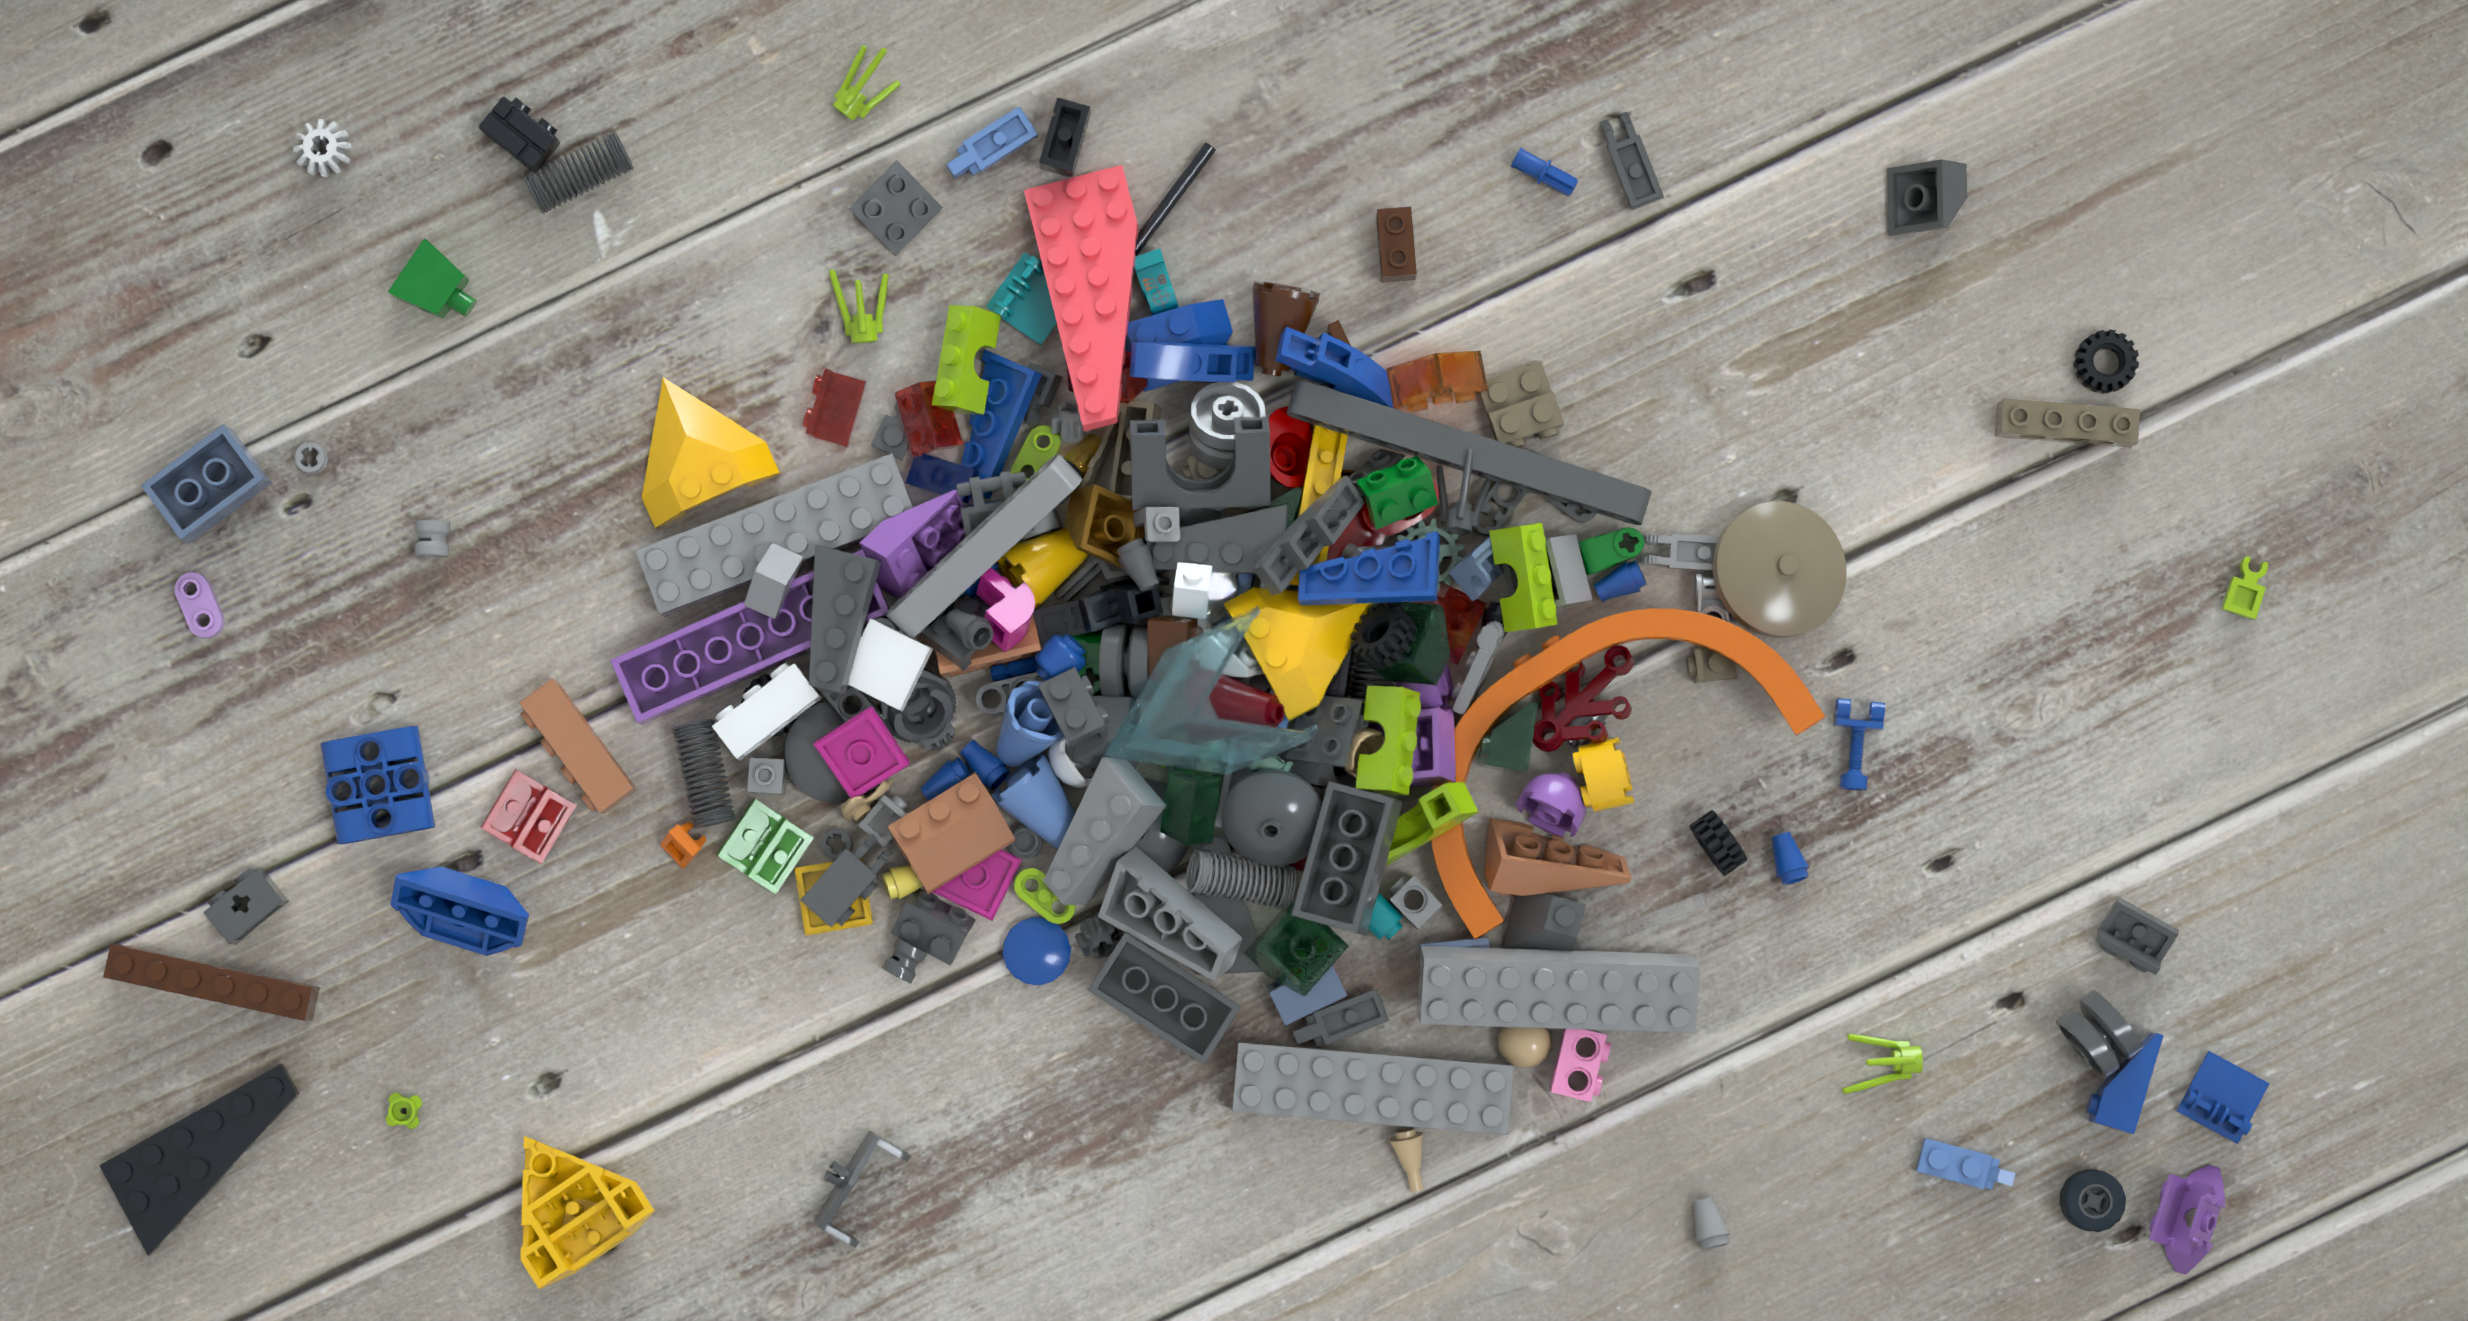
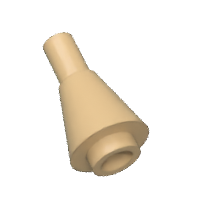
M1415 1127L1398 1129L1395 1131V1136L1389 1139L1404 1171H1406L1410 1192H1419L1424 1189L1420 1174L1423 1133L1416 1132Z

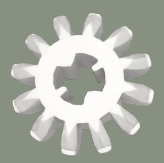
M318 119L317 129H314L310 123L305 124L308 134L306 136L302 133L296 134V138L303 144L293 147V151L301 155L297 163L301 167L308 165L307 172L312 176L319 170L321 176L327 178L330 167L337 174L341 173L338 163L340 161L345 164L350 163V159L343 152L353 150V146L350 143L344 142L349 136L348 132L345 130L338 131L339 125L334 121L327 127L323 119ZM322 142L326 144V150L328 151L324 155L319 152L320 147L318 146Z

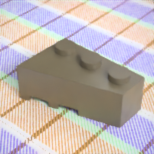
M1121 399L1118 423L1107 426L1102 436L1103 440L1095 456L1092 457L1088 465L1089 468L1077 489L1096 484L1132 500L1130 421L1160 420L1162 408L1154 402Z

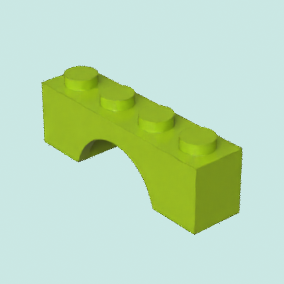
M1464 782L1445 783L1419 798V803L1414 808L1399 816L1386 866L1479 813Z

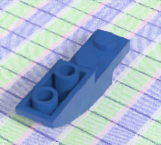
M1289 327L1282 331L1275 361L1332 383L1333 390L1396 409L1400 385L1383 367L1370 357L1325 333H1322L1316 339Z
M1132 342L1130 376L1209 382L1253 381L1255 346Z

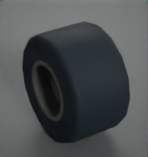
M2085 1169L2075 1172L2065 1181L2060 1191V1206L2063 1215L2072 1225L2084 1231L2101 1232L2108 1230L2120 1221L2125 1211L2126 1196L2122 1185L2114 1176L2104 1171Z

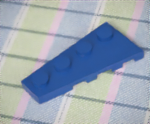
M983 349L981 361L985 362L981 379L990 382L984 415L971 414L969 425H972L970 441L965 443L958 483L969 482V478L980 476V479L1000 476V472H1002L1042 376L1041 373ZM993 491L983 493V498L990 500Z
M1438 532L1425 534V538L1414 541L1406 539L1395 542V546L1376 551L1373 548L1362 551V555L1348 559L1340 557L1310 565L1308 569L1301 570L1299 573L1298 601L1300 605L1437 601L1440 547Z

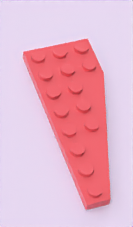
M1122 165L1024 190L1084 432L1118 423L1122 368L1125 361V341L1128 333L1132 277L1136 260L1135 249L1139 232Z

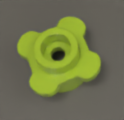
M400 1093L391 1094L388 1099L390 1103L388 1115L385 1118L387 1124L392 1127L397 1124L406 1125L408 1129L418 1127L420 1123L418 1111L422 1107V1099L417 1095L403 1097ZM402 1108L407 1109L406 1114L401 1113Z

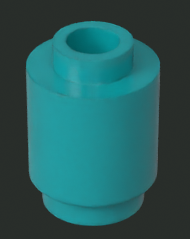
M1381 894L1377 895L1368 930L1378 940L1385 936L1389 941L1403 927L1399 922L1403 916Z

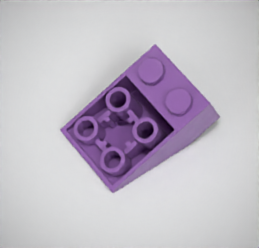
M952 490L884 520L860 542L867 558L881 561L877 577L881 589L900 599L966 538L961 513V506H964L961 497L958 496V491Z
M1440 708L1423 709L1417 718V746L1413 753V780L1410 787L1456 782L1454 715ZM1369 722L1367 728L1378 730L1385 737L1382 725Z

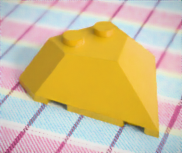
M663 377L642 491V500L655 528L686 516V511L744 485L751 487L780 474L771 451L764 440Z
M1252 588L1223 605L1239 634L1243 635L1266 676L1273 695L1278 696L1279 702L1284 706V714L1287 720L1291 721L1320 705L1333 676L1336 675L1351 648V642H1353L1351 633L1357 632L1354 629L1355 624H1361V615L1364 613L1367 616L1368 609L1374 603L1301 606L1298 601V591L1284 590L1282 593L1272 595L1266 588Z
M524 1136L525 1170H523L521 1225L523 1226V1247H521V1262L538 1289L541 1290L579 1272L633 1235L655 1210L637 1182Z

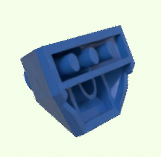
M1224 300L1189 304L1129 322L1121 380L1144 392L1184 381L1131 377L1132 342L1226 345L1233 333Z
M445 867L400 873L395 878L390 905L396 911H400L405 920L422 936L485 956L499 953L512 947L522 946L529 914L506 886Z

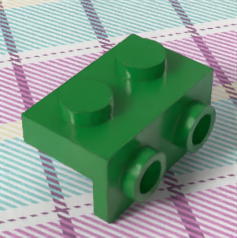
M1418 456L1403 459L1395 465L1380 471L1371 472L1356 481L1359 490L1365 496L1370 521L1376 530L1438 505L1431 471Z

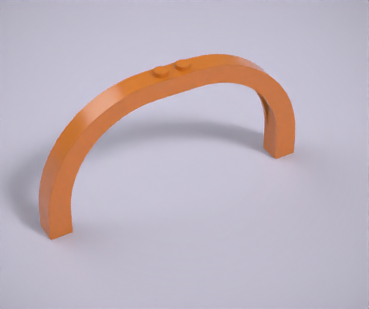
M1665 608L1627 611L1589 623L1562 639L1559 635H1556L1541 645L1543 651L1533 658L1528 653L1512 663L1515 669L1491 685L1471 705L1454 729L1456 782H1464L1466 785L1471 764L1479 747L1498 720L1512 707L1596 653L1632 641L1648 639L1683 641L1708 648L1725 656L1748 672L1764 688L1795 736L1823 720L1825 715L1807 687L1788 663L1762 640L1744 629L1720 618L1694 611ZM1443 784L1433 785L1432 791ZM1463 822L1432 839L1434 858L1444 888L1474 939L1482 937L1504 923L1506 920L1474 869L1464 836Z

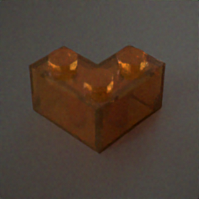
M1481 351L1434 353L1386 368L1393 407H1408L1409 413L1429 409L1428 403L1433 402V405L1451 403L1453 399H1455L1456 404L1472 402L1476 400L1475 394L1488 391Z

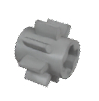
M1065 401L1058 406V411H1051L1052 434L1059 433L1062 441L1077 443L1085 438V433L1092 432V430L1084 432L1076 401Z

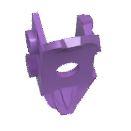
M2209 1164L2204 1168L2195 1170L2186 1179L2169 1174L2168 1181L2163 1184L2160 1191L2161 1203L2158 1212L2150 1222L2151 1234L2149 1240L2165 1245L2167 1258L2173 1265L2174 1271L2185 1275L2213 1247L2214 1244H2211L2210 1240L2217 1224L2220 1208H2226L2220 1168ZM2192 1209H2197L2190 1228L2186 1223L2187 1213Z

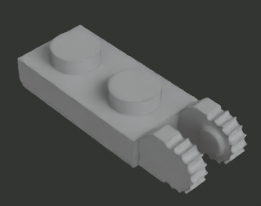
M1672 533L1670 536L1643 535L1644 543L1647 545H1670L1669 557L1646 555L1642 556L1641 564L1668 566V569L1713 572V556L1719 537Z
M1491 621L1480 630L1481 633L1478 634L1476 639L1480 649L1478 651L1473 650L1465 665V668L1469 670L1465 681L1460 680L1453 691L1451 698L1456 701L1452 710L1461 715L1465 714L1476 701L1502 643V636L1505 635V631L1500 621Z

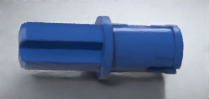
M1522 147L1510 166L1536 179V184L1539 185L1542 182L1566 196H1570L1578 183L1577 178L1551 165V160L1546 162L1527 152Z

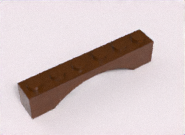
M110 944L103 978L302 1021H313L320 990L318 986L205 964L123 944Z

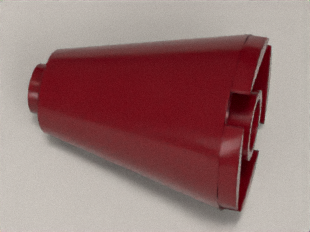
M1214 670L1197 672L1186 691L1185 699L1190 700V711H1184V719L1187 729L1195 737L1206 739L1274 730L1284 718V706L1279 702L1278 696Z

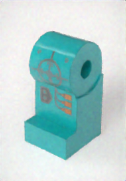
M1158 248L1136 256L1134 270L1152 315L1179 308L1161 249Z

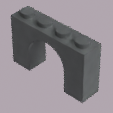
M1268 416L1233 417L1234 452L1231 462L1223 472L1205 480H1192L1182 477L1170 467L1166 459L1164 420L1130 421L1132 510H1141L1145 507H1179V511L1186 512L1193 508H1209L1219 511L1227 507L1258 509L1262 506H1270V428Z

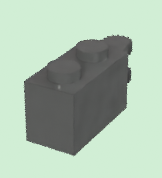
M873 834L868 837L855 853L846 848L801 898V901L830 927H833L836 923L843 926L855 912L851 907L852 904L859 897L866 900L876 889L878 884L874 880L878 876L877 872L894 854L888 848L877 857V861L871 868L866 865L861 858L876 844L878 838Z

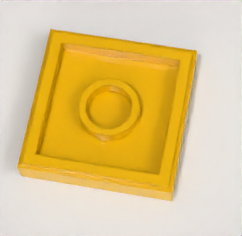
M834 861L794 868L805 936L874 924L869 896L866 900L859 897L851 906L855 910L853 915L843 926L836 923L833 927H830L801 901V898Z

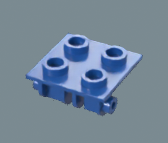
M2208 1051L2177 1112L2238 1144L2242 1135H2247L2252 1127L2250 1120L2270 1083Z

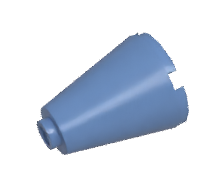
M1024 682L1022 686L1012 690L1008 696L996 745L998 758L1008 766L1020 767L1063 738L1058 725L1039 692L1038 685L1043 682Z
M1041 753L1038 760L1034 757L1005 779L1007 787L1003 791L997 787L991 797L998 806L1054 848L1058 849L1075 815V811L1051 768L1049 760Z

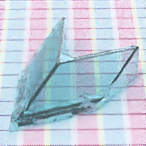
M1256 606L1166 649L1104 756L1227 775L1308 742L1314 738L1319 729L1316 724L1298 731L1218 718L1208 697L1251 623L1261 612L1259 607Z

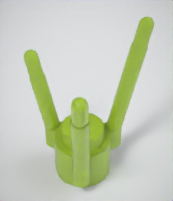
M862 45L841 88L834 96L836 101L832 106L852 121L858 115L864 119L871 109L900 86V82L895 81L867 104H864L867 97L860 91L887 53L886 48H881L853 87L850 85L867 50V47Z
M831 269L829 275L844 320L846 336H851V343L853 344L877 342V333H883L882 320L889 275L887 273L882 274L875 320H873V314H865L862 283L860 280L855 281L857 315L852 316V322L836 272Z
M1848 1034L1847 1038L1850 1041L1897 1049L1892 1050L1891 1057L1867 1059L1865 1063L1868 1066L1891 1065L1892 1070L1898 1072L1842 1089L1843 1094L1858 1092L1900 1079H1911L1912 1073H1922L1923 1055L1921 1047L1910 1046L1909 1041H1892L1864 1035Z

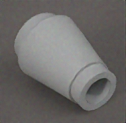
M1713 1197L1693 1202L1697 1243H1701L1702 1250H1709L1729 1244L1727 1235L1730 1233L1716 1204H1714Z

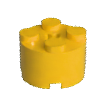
M1619 736L1606 739L1601 743L1580 745L1579 752L1573 753L1576 771L1579 775L1584 774L1586 785L1580 787L1584 805L1587 808L1592 807L1594 813L1635 803L1634 797H1627L1626 793L1633 789L1624 752L1622 753L1621 749L1616 750L1615 748L1616 745L1621 744Z

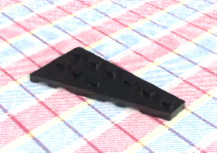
M283 1064L276 1066L99 1165L148 1256L156 1251L164 1239L179 1226L187 1214L202 1201L234 1166L233 1164L299 1095Z

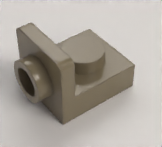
M1694 647L1691 649L1692 655L1686 656L1688 675L1694 676L1695 683L1737 678L1735 662L1705 647Z

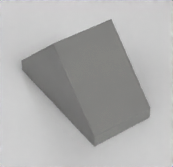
M772 543L754 571L744 606L776 620L804 557Z

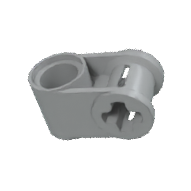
M1695 574V612L1714 615L1729 622V612L1719 598L1714 578Z

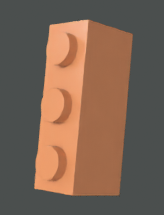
M1033 614L1028 632L1020 642L1007 652H1004L991 641L982 651H975L970 657L971 664L965 671L938 651H936L940 674L944 678H950L1035 656L1037 652L1041 651L1042 644L1040 643Z
M976 773L887 826L893 842L927 894H930L1016 841L993 798Z

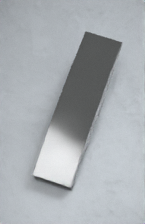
M1347 476L1341 477L1307 508L1253 568L1272 595L1282 593L1298 571L1308 569L1324 547L1333 545L1364 505V499Z

